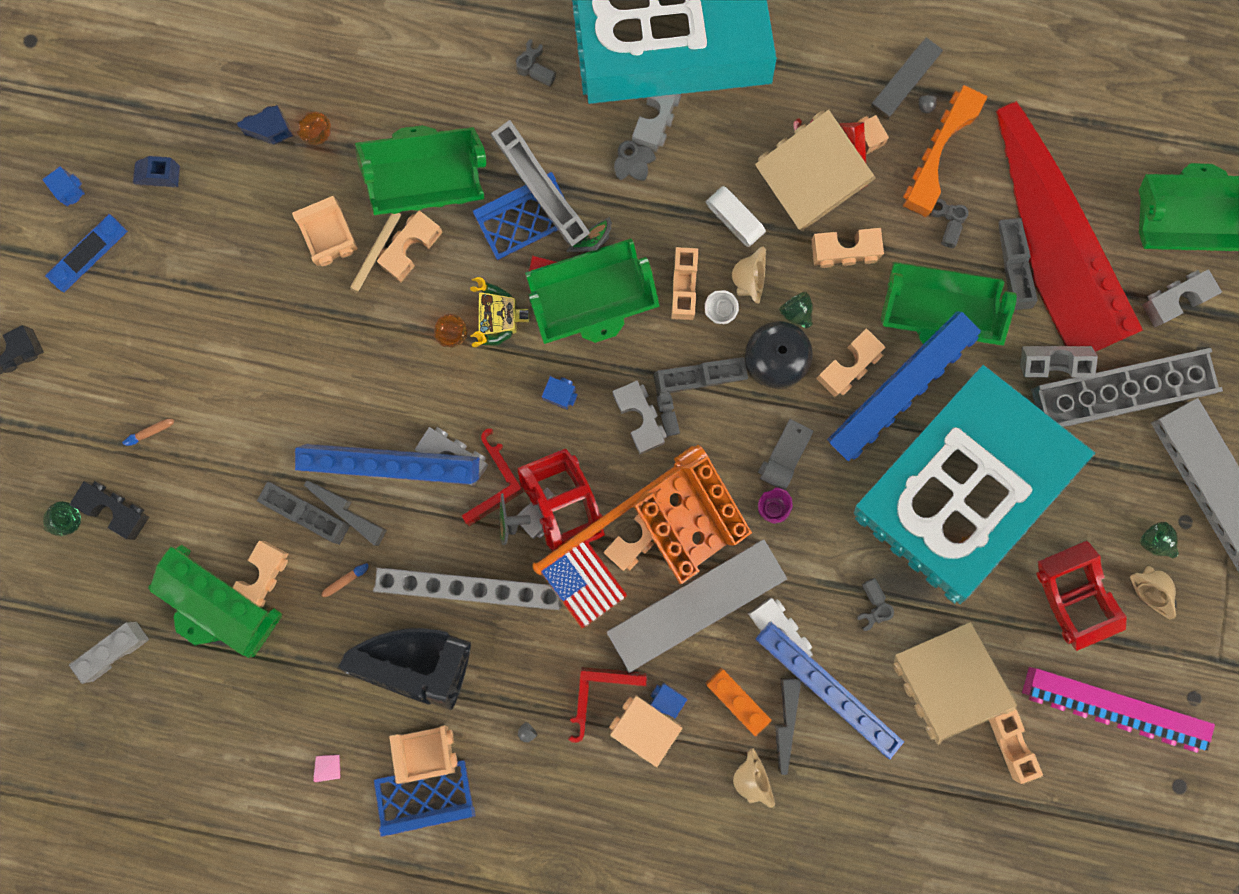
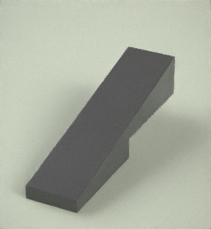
M926 37L873 101L871 107L888 120L940 56L943 49Z
M1022 219L999 220L998 226L1007 287L1009 292H1015L1017 295L1014 310L1032 309L1038 299L1028 262L1031 256Z
M744 357L706 362L695 366L658 370L653 374L657 396L665 391L675 393L748 379Z
M305 482L304 486L362 536L374 546L380 545L387 531L386 529L348 511L351 501L313 482Z
M271 482L266 483L257 502L289 520L297 522L340 545L350 527V524Z
M797 677L780 678L784 724L775 725L778 769L781 775L788 774L801 680Z

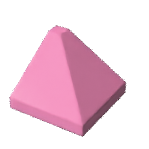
M340 755L316 756L314 782L340 779Z

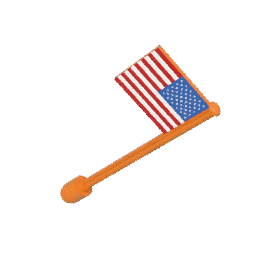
M700 445L691 446L675 457L673 468L536 564L533 563L535 573L544 576L581 629L627 597L625 591L590 546L587 539L633 508L634 504L646 490L677 469L707 456Z

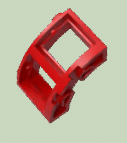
M566 448L517 468L520 486L529 497L532 505H538L543 517L539 520L546 544L552 552L603 517L599 512L591 488L579 467L577 457L571 455ZM566 471L576 488L547 500L538 482ZM582 500L587 513L588 523L560 534L553 512ZM604 528L587 539L588 543L605 536Z
M1088 540L1038 561L1039 571L1036 572L1037 578L1043 586L1049 605L1063 630L1062 636L1068 645L1071 644L1078 651L1126 630L1127 616L1117 604L1110 591L1106 593L1101 581L1105 578L1101 557ZM1083 567L1088 583L1059 595L1056 578ZM1094 595L1108 620L1078 632L1065 607Z

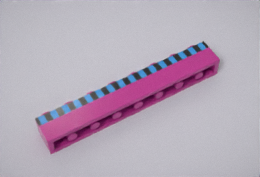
M1032 667L1028 669L1022 691L1023 694L1029 695L1028 700L1040 704H1043V700L1052 702L1050 707L1065 711V707L1074 709L1073 714L1087 718V715L1090 714L1096 716L1095 721L1109 725L1110 721L1118 723L1117 728L1131 732L1132 728L1140 730L1139 735L1151 739L1154 738V735L1162 737L1161 742L1176 746L1177 742L1183 743V749L1198 753L1199 749L1209 750L1215 727L1213 723Z

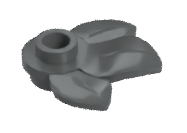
M624 141L618 147L619 157L614 163L615 174L619 180H623L630 174L636 180L645 181L648 175L647 163L653 162L656 159L655 154L647 146H638L633 141ZM631 150L633 153L628 156L624 152Z

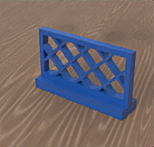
M548 173L547 176L563 196L553 173ZM526 185L473 211L497 260L558 231L556 226L550 228L553 223L551 219L538 215L541 207L540 204L536 214L523 210L526 201L530 199L537 201ZM522 204L521 209L517 208L516 206ZM512 209L520 212L516 224L504 220L506 211ZM522 213L534 217L531 229L518 225ZM502 214L501 219L497 218L496 216ZM537 218L549 222L546 231L541 233L533 230ZM490 219L499 221L497 233L487 231L484 222ZM502 223L515 227L511 238L499 235ZM517 228L530 232L526 241L519 242L514 240ZM532 233L538 234L531 238ZM490 235L495 236L494 242L492 241ZM497 238L510 241L508 250L500 254L495 247ZM512 243L518 244V245H516V246H514V247L511 248Z
M465 760L458 761L457 767L460 766L462 776L457 784L446 777L447 775H442L435 788L425 783V779L418 780L419 783L413 792L410 793L402 787L403 784L394 782L396 780L395 775L374 780L381 827H379L380 836H388L476 816L472 804ZM444 779L455 786L448 798L437 791ZM390 782L396 786V789L389 798L382 794L381 783ZM422 784L432 791L425 803L414 796ZM399 789L409 795L403 807L392 801ZM457 789L465 793V804L457 805L450 800ZM434 794L445 800L442 807L438 810H434L428 805ZM412 798L423 805L418 814L415 815L405 810ZM448 803L453 805L452 807L445 808ZM389 804H392L400 812L395 819L386 821L385 810ZM425 808L430 810L429 812L422 813ZM402 813L407 815L406 817L400 818Z

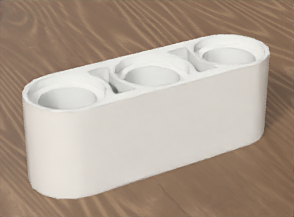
M722 186L706 200L711 211L747 247H750L766 232L763 225L725 186Z

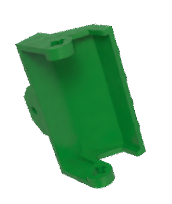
M423 125L405 127L393 133L392 138L355 143L357 163L364 184L367 186L370 205L374 215L397 214L408 210L418 211L428 207H443L449 204H464L469 201L484 199V192L479 182L477 168L486 167V154L474 127L440 132Z
M1190 163L1181 171L1180 175L1145 174L1138 190L1141 198L1139 236L1144 249L1239 251V176H1228L1227 171L1218 166L1204 163Z
M632 238L525 272L531 294H528L544 344L580 333L582 338L594 343L617 336L625 324L624 318L660 307L647 257L637 258Z
M893 262L880 319L885 327L916 331L920 341L924 344L949 318L959 311L963 312L981 331L977 335L979 337L977 342L1004 346L1016 306L1017 295L1015 292L1005 291L1000 302L1004 286L1003 279Z
M180 545L177 548L170 546L158 563L148 589L177 610L173 616L176 633L194 645L221 640L247 658L255 657L283 614L275 608L268 613V611L189 558L191 550L184 545Z

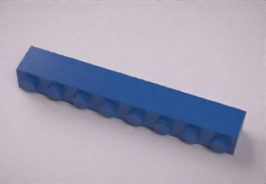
M957 311L826 440L847 461L851 458L855 460L863 452L862 448L867 443L871 444L878 438V432L883 427L887 428L895 421L896 418L894 416L900 410L904 412L912 404L911 400L916 395H922L929 387L927 384L933 378L935 380L938 379L945 372L944 367L950 362L954 363L962 355L961 351L966 346H972L979 337L977 335L981 331L963 312Z
M305 444L295 448V470L462 484H473L479 480L480 457Z

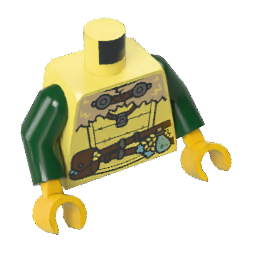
M481 277L472 279L478 283V288L470 287L471 291L477 292L481 290L482 293H479V331L470 335V337H476L478 342H474L471 345L472 347H478L481 344L500 345L511 338L512 334L516 333V322H529V309H516V300L512 298L510 293L496 285L485 282Z

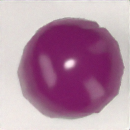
M778 487L764 492L758 501V513L763 520L773 524L785 521L793 508L792 497L786 490Z

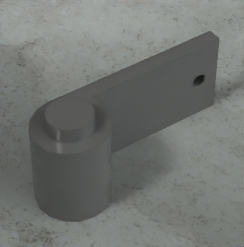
M789 419L768 462L763 461L759 468L760 479L775 487L786 490L794 474V469L814 431Z

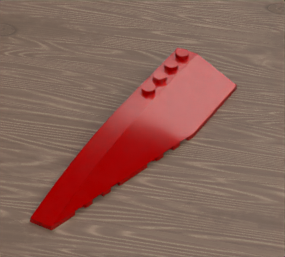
M1017 101L998 109L996 114L1001 136L1005 142L1006 148L1004 150L1010 165V177L1014 183L1013 191L1019 218L1022 219L1031 256L1029 263L1033 269V281L1064 345L1092 346L1094 351L1097 352L1143 331L1081 206L1034 126Z

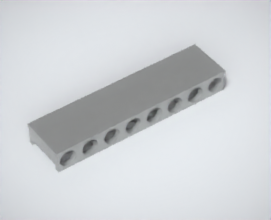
M1208 348L1095 373V378L1076 377L1044 384L1031 389L1035 406L1062 427L1212 395L1223 390L1222 387L1218 386L1210 356L1212 349Z
M1196 398L1158 420L1151 422V425L1239 572V466L1200 400Z
M761 540L609 629L607 634L628 671L631 672L787 580V577L766 541Z
M377 568L376 583L373 590L375 592L560 610L562 606L560 605V598L552 587L547 584Z

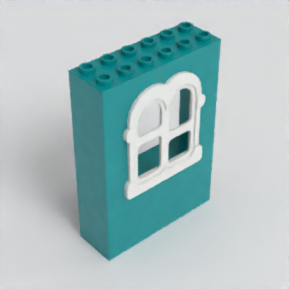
M572 0L583 95L588 96V104L767 85L773 82L777 58L767 0H685L683 4L661 6L659 0H649V7L630 10H618L610 4L609 0ZM679 13L687 14L690 28L688 36L654 39L652 37L651 17ZM632 18L640 19L643 34L641 41L622 42L614 36L613 28L619 21Z
M982 365L856 505L854 511L855 520L861 526L871 528L874 531L872 533L873 536L880 542L885 540L891 545L890 550L895 555L905 557L909 561L908 565L917 573L921 571L927 576L926 581L935 588L939 586L945 591L944 596L954 604L956 602L961 604L1085 466L1095 452L986 366ZM955 450L962 451L978 465L976 472L962 485L958 484L941 469V465ZM989 474L1009 490V494L988 518H982L964 503V499L980 480ZM931 477H936L953 491L954 496L936 516L922 518L913 511L912 499ZM953 511H959L977 527L976 532L966 542L961 544L949 542L942 532L944 521Z

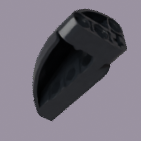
M413 628L391 631L372 637L349 649L343 655L338 669L350 676L427 705L434 704L452 710L457 702L466 674L471 642L435 629Z

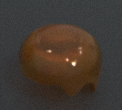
M313 111L307 113L298 121L299 131H296V134L305 143L319 145L328 140L331 132V123L323 113Z
M446 314L436 322L434 337L441 346L455 348L461 345L467 338V325L460 316Z

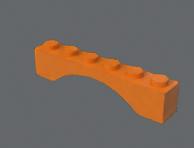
M963 85L959 92L955 90L949 101L952 106L950 110H945L940 120L943 125L941 129L937 128L931 138V141L934 143L931 149L927 147L921 160L925 162L922 168L917 167L912 177L915 182L912 187L908 186L903 195V198L906 199L903 207L924 217H927L932 212L941 193L938 180V165L943 147L954 133L974 122L988 96Z

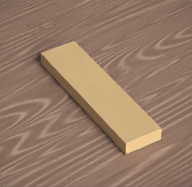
M397 213L389 216L350 286L351 291L358 293L401 214Z

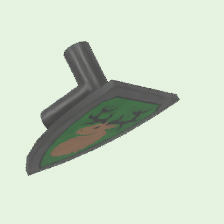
M607 217L589 228L590 234L575 245L570 246L566 251L580 252L600 249L610 238L611 218Z
M501 494L499 512L500 541L502 545H506L508 534H516L518 525L530 524L531 521L530 515L506 517L504 495Z

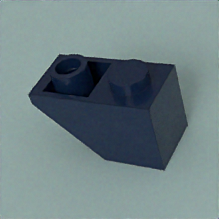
M278 105L266 107L262 112L256 115H248L237 123L245 135L273 145L293 136L285 116Z
M145 157L135 162L133 184L178 187L180 166L170 157Z

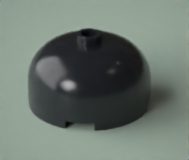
M774 321L762 325L752 334L745 349L744 359L749 374L757 383L779 390L792 387L803 379L811 367L813 350L808 336L798 326L785 321ZM778 350H786V353L780 354Z

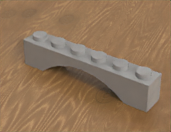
M509 120L492 132L490 136L569 246L575 245L590 234L581 219L540 166L512 122Z

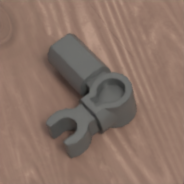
M530 39L526 43V51L516 59L517 72L522 76L530 74L531 78L551 87L556 78V72L535 63V58L539 57L543 52V45L540 44L535 50L531 49L533 40Z
M938 199L935 205L940 206L941 210L933 209L931 215L936 218L944 216L947 220H950L941 244L949 248H955L963 228L962 224L968 216V209L964 205H947L944 200Z
M669 391L661 392L659 396H656L659 411L663 412L661 419L666 436L680 434L675 411L672 412L674 406Z
M872 578L862 584L871 604L876 605L875 608L871 609V613H861L857 616L858 620L868 619V624L862 627L864 631L870 630L875 622L879 624L882 621L890 620L894 616V609L891 605L885 603L886 597L876 578Z

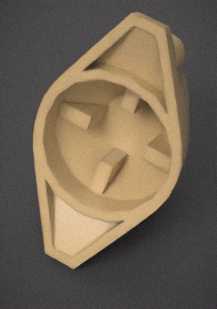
M764 246L760 247L751 256L740 260L732 272L733 282L738 287L737 295L752 296L753 301L757 304L760 303L765 278L766 249Z
M1147 566L1142 574L1135 573L1130 576L1137 595L1144 603L1169 620L1176 618V590L1169 575L1163 571H1155L1152 567Z
M752 748L748 752L747 760L740 765L734 775V786L740 795L747 798L749 803L760 801L770 808L774 807L775 801L769 779L755 749Z

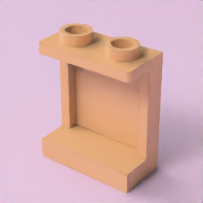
M334 196L292 213L310 250L311 259L317 266H327L334 259L348 257L353 254V251L358 249L339 203Z
M635 695L634 698L629 696L622 707L625 710L620 718L616 716L609 726L612 729L610 736L657 767L683 727L642 700L638 695Z
M443 725L439 728L406 735L389 736L397 784L455 773L454 767L458 766L456 753H452L451 744L454 743L452 730H448V726Z

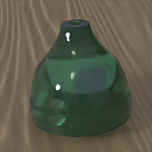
M806 291L792 297L780 306V314L787 321L798 324L805 329L813 325V303Z
M61 501L54 503L46 510L43 516L44 530L60 537L74 533L81 524L79 511L69 505V502Z
M1167 522L1154 524L1141 537V545L1153 555L1167 556L1172 559L1179 555L1177 532Z

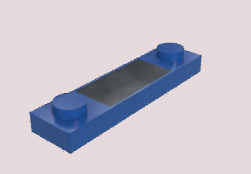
M109 214L45 276L60 291L65 292L128 231Z

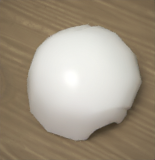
M725 290L714 291L707 297L704 303L706 316L717 324H728L736 318L739 311L738 300L732 293Z

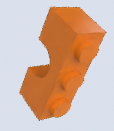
M720 668L705 682L712 692L754 736H757L772 721L723 668Z

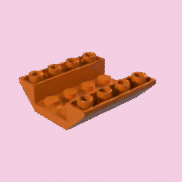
M708 456L677 469L646 490L634 504V508L679 584L684 583L698 573L697 566L724 546H735L752 533ZM675 493L679 501L677 505L672 506L670 496ZM695 532H699L701 535V540L698 544H694L692 540Z

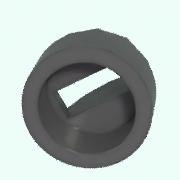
M927 95L919 98V109L923 113H931L936 108V96Z
M528 722L521 725L518 730V737L523 742H530L538 736L535 729Z

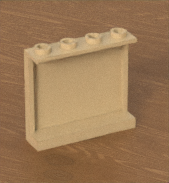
M823 110L813 117V122L807 126L804 124L797 128L794 136L790 139L785 138L776 145L777 148L771 153L768 151L758 158L759 162L755 164L801 231L808 228L876 179L830 110L826 112Z
M971 622L895 655L894 670L898 676L902 675L906 683L903 684L904 689L909 697L913 696L916 705H914L918 716L926 721L928 725L925 727L927 734L931 740L935 739L937 745L948 737L1005 713L1006 715L1011 713L1017 707L1016 702Z

